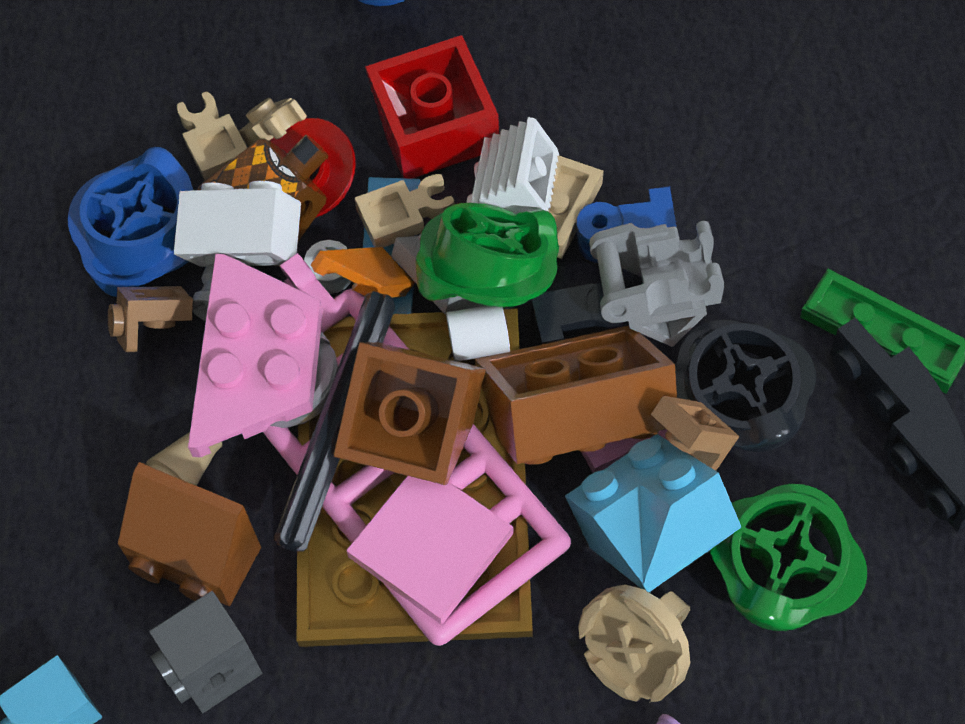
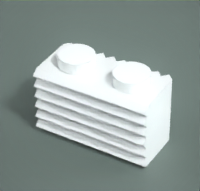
M528 117L527 123L519 121L518 127L510 125L509 131L502 129L501 134L493 133L492 139L484 137L480 160L474 165L476 179L473 193L467 197V203L492 205L516 214L538 209L549 211L559 152L536 119Z

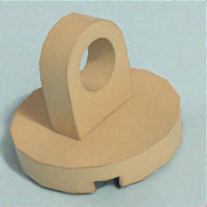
M628 585L605 589L583 609L578 625L579 637L581 639L585 636L586 645L589 649L584 655L591 670L605 686L625 699L635 702L640 698L651 699L650 702L661 701L685 680L690 665L689 644L681 626L690 611V606L673 591L658 599L644 589Z

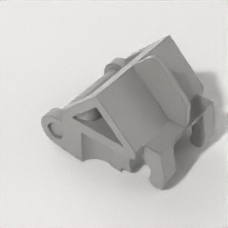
M707 221L698 222L696 225L698 235L691 241L690 239L680 240L677 227L667 228L666 224L652 228H639L632 223L595 233L589 241L591 255L598 260L604 294L600 302L602 317L611 323L629 321L630 329L673 347L707 314L706 306L721 303L724 281L719 264L712 263L711 260L714 240L709 223ZM622 269L640 276L643 284L625 289Z

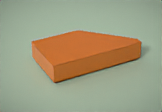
M383 247L319 251L310 265L314 272L322 276L337 273L354 282L352 291H356L364 297L371 291L387 294L392 298L404 297L415 283Z

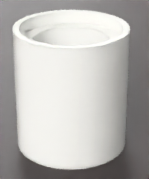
M485 305L446 312L454 361L458 362L510 352L503 306Z

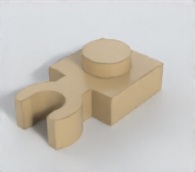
M209 92L202 93L205 109L200 113H190L183 102L177 104L182 125L188 130V132L183 133L186 146L204 181L247 149L230 114L219 118L215 99Z
M267 98L246 114L250 123L239 130V133L248 146L263 138L268 141L273 137L278 139L286 134V130L289 127L304 120L307 115L295 99L288 98L274 103L271 98Z
M441 174L426 177L420 182L418 189L410 192L404 180L355 197L357 212L374 247H386L394 244L398 237H412L421 234L424 229L422 218L428 217L433 219L435 216L443 213L446 208L454 205L452 196L445 197L442 200L430 198L432 195L444 191V179Z

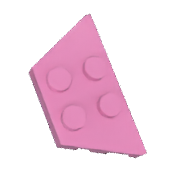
M215 254L188 449L192 457L206 456L211 453L210 446L241 433L244 439L266 431L275 422H288L313 411L323 318L321 301L225 254Z

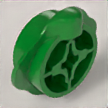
M459 203L449 206L443 213L431 219L422 231L420 249L415 260L419 292L430 301L459 296L475 303L495 307L518 306L540 296L551 286L557 273L556 261L559 245L555 218L549 211L544 209L524 211L516 214L500 207L481 203Z
M786 484L772 488L764 494L740 499L732 503L741 528L710 549V554L726 583L727 592L733 605L747 620L768 630H794L807 625L813 620L841 613L858 600L867 580L866 561L860 547L848 529L843 512L827 494L808 485ZM785 515L793 518L789 527L783 531L774 532L761 528L758 533L749 529L757 521L769 516ZM810 526L820 530L826 537L832 549L834 564L827 562L826 555L816 550L810 543L808 536ZM793 534H797L798 538L794 546L796 550L794 553L795 560L790 566L786 567L782 578L778 579L777 574L781 566L779 562L781 552L785 545H789ZM740 546L750 550V557L760 561L766 568L768 577L765 588L754 583L747 574L741 560ZM801 579L813 583L815 579H819L829 584L817 594L806 598L791 599L782 595L785 586L793 580Z

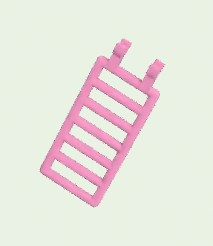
M298 253L280 265L282 272L288 277L285 280L286 284L321 301L323 308L322 333L349 314L355 320L357 319L365 298L362 294L352 291L350 288L333 299ZM389 326L383 343L409 350ZM343 354L336 358L338 366L340 364ZM474 424L464 444V448L470 456L454 467L448 482L463 490L486 473L506 496L492 507L490 511L507 523H511L522 515L542 538V541L459 603L442 625L384 584L432 644L438 646L444 645L566 552L571 544V538ZM269 426L263 432L264 435L297 475L310 440L301 445L288 427ZM365 465L337 487L331 482L322 507L351 543L355 541L367 526L351 507V504L395 472Z

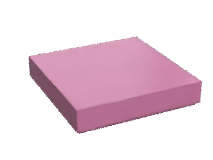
M407 476L346 551L348 558L442 625L511 538L513 526L450 482L447 485H441Z

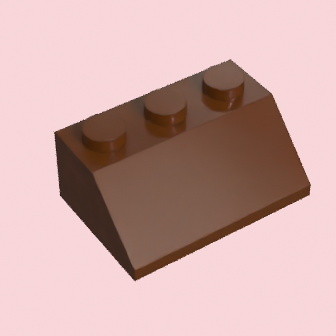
M629 326L475 359L477 367L486 368L482 388L499 442L516 464H542L551 460L553 456L576 450L583 452L597 451L605 447L606 443L627 438H651L658 434L659 431L666 429L651 413L663 396L677 398L675 364L640 332L630 329Z

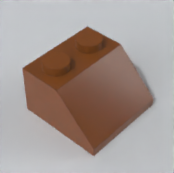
M359 342L334 457L447 485L473 426L486 368L380 342Z
M141 462L138 463L133 472L118 540L119 547L130 562L128 568L139 577L153 583H159L161 578H165L179 584V591L194 601H197L213 590L220 603L230 607L261 549L244 506Z

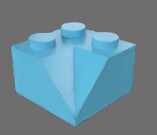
M658 434L650 439L638 442L629 450L628 454L604 470L592 473L583 481L582 485L565 495L589 547L647 592L655 589L741 528L719 473L690 454L678 449Z

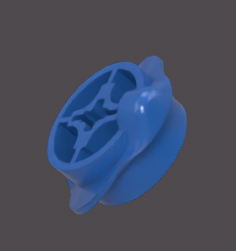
M151 147L138 158L93 177L78 190L71 202L68 213V227L71 238L80 252L84 268L102 291L112 297H117V287H139L166 273L177 270L189 262L174 255L180 191H194L187 172L175 157L164 148ZM163 206L174 211V214L165 212ZM101 229L110 231L111 237L108 238L100 234Z

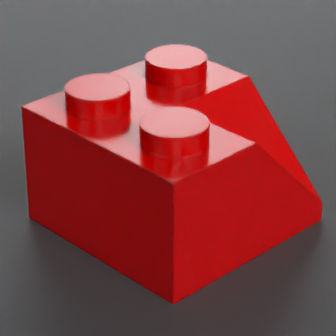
M462 35L365 66L386 139L402 178L412 179L481 155L484 137L492 139L493 133L499 134L498 113Z

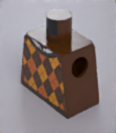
M307 134L288 153L263 138L249 146L202 184L222 183L230 185L234 189H249V183L252 181H269L280 184L283 192L301 202L299 241L326 203V196L309 177L329 155Z

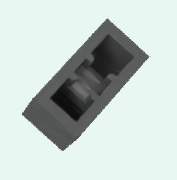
M213 590L149 631L160 648L159 651L150 657L169 687L172 688L181 704L192 697L202 713L208 711L263 674L245 639Z

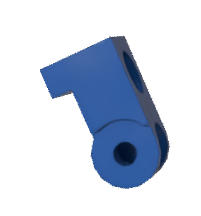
M670 187L649 189L648 202L625 204L617 207L606 202H595L581 209L577 216L576 225L577 246L582 256L591 262L598 263V260L591 255L589 241L599 231L632 223L639 228H652L666 224L667 228L676 227Z

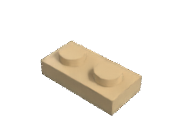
M557 156L558 162L556 163L557 169H555L556 175H554L555 182H553L554 188L552 189L553 195H551L552 201L550 202L551 208L549 212L553 215L557 224L559 245L557 258L562 259L577 232L578 214L581 209L588 204H592L602 186L603 170Z

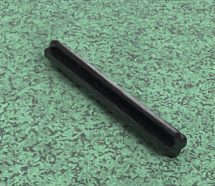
M371 291L365 295L274 535L277 545L287 550L303 552L307 549L340 458L334 457V452L359 342L383 343L395 311L393 298L387 294Z

